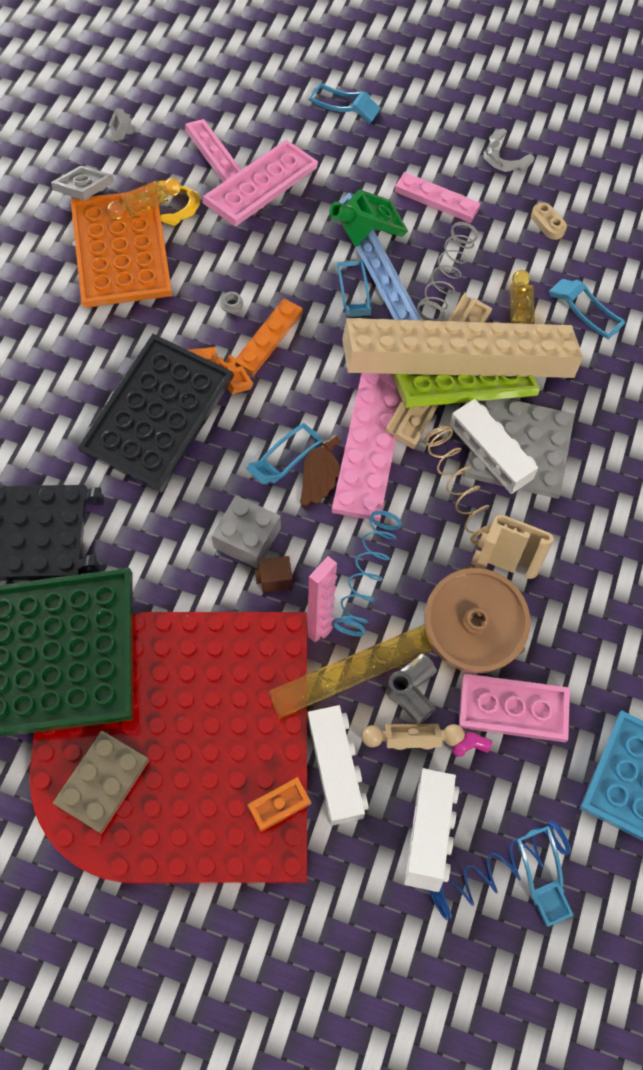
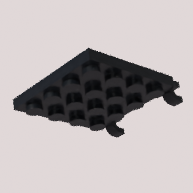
M86 485L0 486V581L43 580L80 575V572H99V562L96 561V555L84 556L82 558L86 504L104 505V494H101V487L90 488L87 491Z

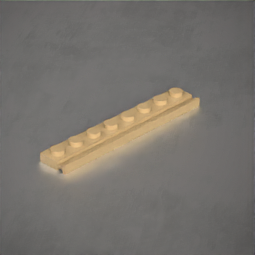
M464 292L448 321L485 323L493 308L475 298L467 297V294ZM401 401L384 433H390L393 435V438L414 449L438 405L405 408L403 401Z

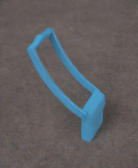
M320 83L318 87L313 89L308 99L310 102L329 110L339 112L355 111L369 124L381 109L370 99L371 96L366 92H344ZM319 88H322L336 95L356 99L351 106L339 107L323 103L312 97Z
M363 260L336 262L346 315L349 317L370 316V298ZM361 265L367 303L346 305L340 267Z
M561 279L549 291L550 297L565 300L585 324L607 339L618 333L625 324L622 318L603 306L587 286L579 280ZM582 291L599 309L619 322L609 334L589 321L572 302Z
M303 423L281 438L267 451L261 460L249 463L246 470L262 484L275 483L284 477L310 450L320 446L324 439L316 431ZM304 428L318 442L300 454L282 473L279 472L266 459L284 441Z
M549 826L540 830L529 831L526 836L516 841L527 874L529 894L534 906H537L545 926L548 927L573 916V913L563 893L561 863ZM546 830L555 859L557 880L534 890L532 874L521 841Z

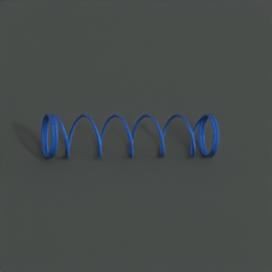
M552 820L547 822L557 850L565 856L569 855L571 848L563 830L556 822ZM552 827L557 831L560 838L562 839L565 849L558 842ZM534 835L533 846L535 853L523 842L522 845L535 857L541 868H544L537 851ZM513 840L510 846L513 867L497 853L491 852L488 855L487 867L491 882L476 867L472 865L465 867L464 879L469 897L453 880H448L457 887L471 906H474V901L467 881V869L469 867L476 870L493 891L498 893L491 873L490 856L496 855L511 869L517 879L521 881L512 850L513 844L517 843L516 840ZM442 883L441 891H429L438 911L448 921L452 916L445 899Z

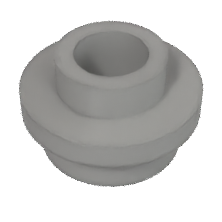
M227 292L221 300V307L227 313H237L243 308V299L236 292Z

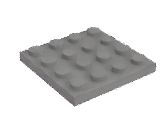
M507 398L480 401V405H484L487 408L490 416L496 422L502 424L505 432L519 443L520 448L527 456H531L538 466L534 479L518 490L559 499L575 414ZM470 449L466 467L470 466L471 468L469 471H465L464 477L503 486Z

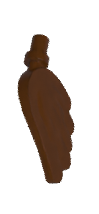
M337 435L322 441L321 447L310 450L306 455L300 504L303 507L309 506L310 503L318 505L322 498L328 496L329 491L335 489L336 479L339 478L340 465L331 452L341 442Z

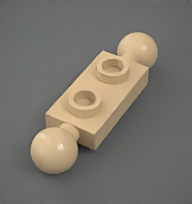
M385 724V731L371 725L362 732V741L366 746L373 748L379 746L382 742H386L387 748L397 750L406 748L432 749L434 747H442V741H445L450 746H454L465 737L464 730L456 724L448 725L444 730H440L439 724Z

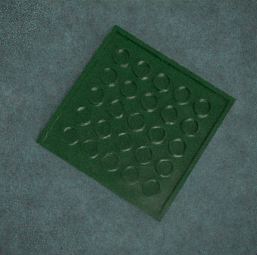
M125 568L0 585V737L133 720V572L131 569Z

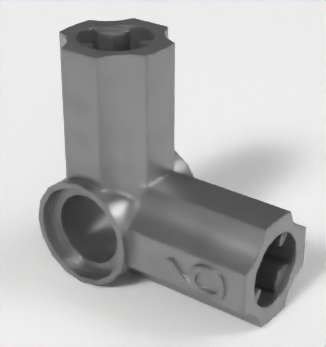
M422 653L402 670L396 671L390 676L386 690L389 699L398 703L417 725L429 718L436 709L418 689L420 685L437 671L433 661ZM396 683H400L404 685L406 689L400 691L397 690L393 685Z

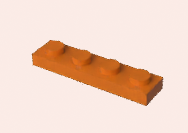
M284 298L236 357V367L243 366L246 373L254 376L303 314V308Z

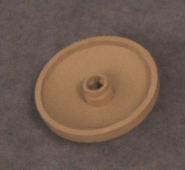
M467 568L448 575L434 588L426 603L424 627L432 648L446 663L465 672L488 673L506 666L523 650L530 632V613L523 595L506 577L488 569Z

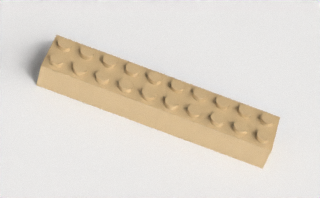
M347 318L342 338L348 373L473 374L474 376L519 375L520 377L533 375L534 377L574 378L583 359L572 325Z

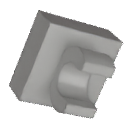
M119 108L115 109L109 122V127L115 139L123 140L125 134H133L136 127L130 125L132 119L126 116L123 109Z

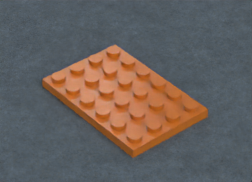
M156 189L91 196L88 200L71 199L83 308L172 296Z

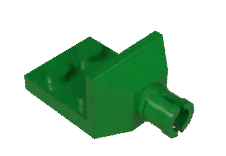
M360 189L345 205L340 202H334L329 210V215L332 216L331 219L341 221L354 246L357 247L373 229L403 237L408 232L391 200Z

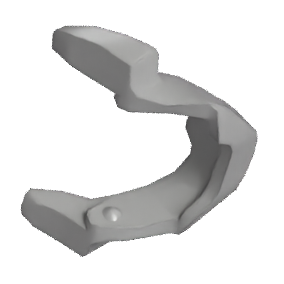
M500 129L489 137L491 144L485 149L483 157L494 168L504 172L516 169L525 171L534 161V156L531 154L516 161L500 158L499 151H493V149L499 146V141L507 131Z

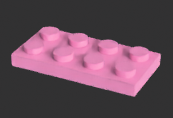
M463 674L459 726L462 729L567 742L570 688Z

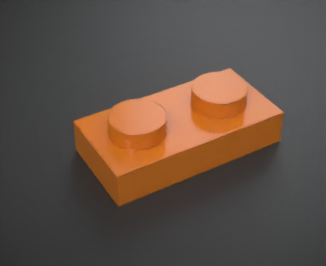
M297 777L247 805L262 832L311 805V801Z

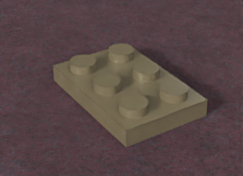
M101 731L53 804L102 834L148 764L149 759L104 731Z

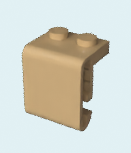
M499 514L495 516L489 533L483 532L478 544L482 551L476 550L471 564L475 565V568L486 569L489 563L512 573L515 572L517 565L520 564L528 568L525 578L532 579L538 575L554 541V537L549 532Z

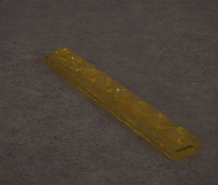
M421 625L269 690V696L281 718L414 660L421 653L423 655L430 653L434 649L429 643L424 625Z

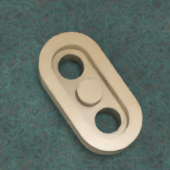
M536 204L531 214L534 223L548 238L554 240L562 238L567 228L566 222L549 204Z

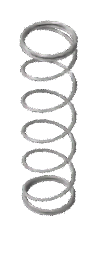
M455 223L451 228V237L445 241V252L441 253L438 257L439 267L432 271V282L425 287V298L417 306L420 317L426 321H442L444 319V310L448 308V304L438 297H427L426 291L430 285L434 284L442 293L453 294L455 292L454 287L447 282H434L433 275L440 268L449 278L458 279L461 277L462 274L457 268L448 265L440 266V258L446 253L456 263L463 264L468 262V258L463 252L458 250L447 251L446 245L453 238L454 242L462 248H473L474 242L478 238V232L469 223ZM458 225L467 226L474 231L475 238L472 240L465 235H455L453 229ZM458 236L465 237L470 241L461 240L458 238ZM459 243L472 244V246L465 247L460 245ZM448 252L461 253L465 256L466 261H456L449 256ZM442 267H450L457 270L459 276L452 277L446 274ZM435 283L447 284L452 287L453 291L450 293L444 292ZM428 299H438L444 302L446 307L442 308L439 304ZM423 304H430L441 311L442 317L439 319L428 318L420 312L419 307Z

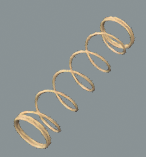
M438 427L430 431L424 437L423 442L426 446H429L428 452L430 455L442 458L437 465L438 473L444 476H452L446 485V490L450 494L461 495L455 505V509L461 514H471L465 523V530L473 533L470 538L471 542L479 544L480 539H474L483 532H489L492 525L473 532L468 530L467 523L476 513L488 509L489 505H485L474 512L459 511L458 503L462 497L478 490L480 486H474L464 493H453L448 489V485L453 477L469 471L471 467H464L455 474H444L439 470L442 460L445 457L457 454L461 451V448H455L443 456L432 454L430 447L446 442L453 433L451 427ZM442 431L441 433H439L437 436L434 437V439L431 441V443H427V440H428L432 435H434V434L437 433V432ZM450 431L443 439L434 442L440 435Z

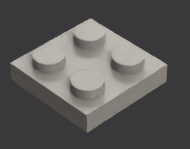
M82 165L51 182L54 191L76 197L79 200H88L95 193L105 190L107 186L114 183L112 174Z

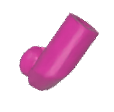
M467 732L464 739L452 746L451 750L457 757L464 756L465 752L473 748L488 753L492 746V740L473 732Z

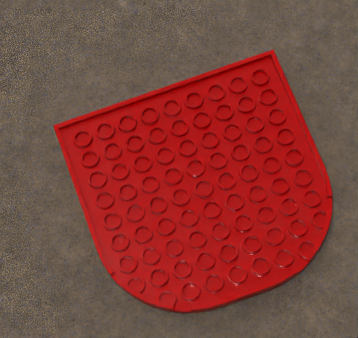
M307 612L134 613L133 720L34 733L30 765L31 799L38 822L55 849L81 870L101 879L118 883H307V807L261 832L247 805L297 777L307 793ZM104 731L147 757L149 762L103 833L100 834L55 806L53 802L100 732Z

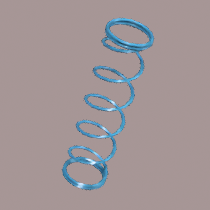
M379 510L371 513L369 522L374 531L367 533L362 539L364 547L369 552L361 553L355 559L356 566L362 573L354 574L348 579V585L355 594L345 596L340 602L342 609L349 616L336 618L333 622L337 630L347 635L363 636L366 631L363 625L351 619L365 624L369 622L366 619L351 615L343 607V601L348 597H361L370 602L376 601L370 596L357 593L350 584L351 579L354 576L366 575L377 581L383 580L378 575L364 572L358 565V558L365 554H372L382 560L390 559L385 554L369 550L365 545V538L370 534L378 533L390 540L397 539L391 533L377 531L372 522L378 527L387 530H397L402 524L396 515L387 511ZM373 516H388L394 519L398 525L389 526L382 524ZM337 622L353 625L362 632L345 629L338 625Z

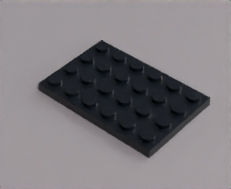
M152 333L81 441L78 450L162 493L234 377L233 371Z

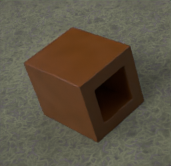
M289 556L259 559V568L255 569L256 584L262 585V592L293 589Z

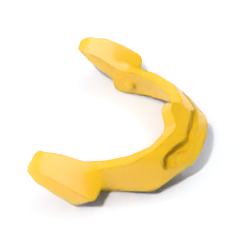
M162 180L155 183L156 187L169 192L171 195L187 193L189 197L188 204L182 210L174 214H162V222L176 226L181 220L194 215L200 205V195L198 192L186 186H175L170 181Z

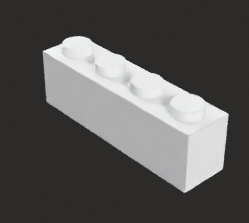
M474 399L452 413L449 426L510 494H513L534 479L538 470L535 460L531 456L526 455L520 448L519 443L505 432L502 424L496 422L490 416L484 405H480Z
M340 705L309 711L308 724L331 826L364 819V810H368L366 794L360 793L358 783L362 782L359 766H354L352 756L356 755L353 740L348 739L346 729H349L347 714L341 713Z
M422 769L418 783L404 885L439 892L442 883L449 880L451 865L446 863V857L452 853L454 840L453 837H449V830L454 829L456 812L452 811V804L457 803L459 787L455 786L456 775Z

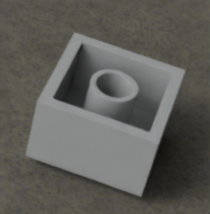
M236 495L212 534L213 547L258 569L259 559H264L281 529L280 515Z

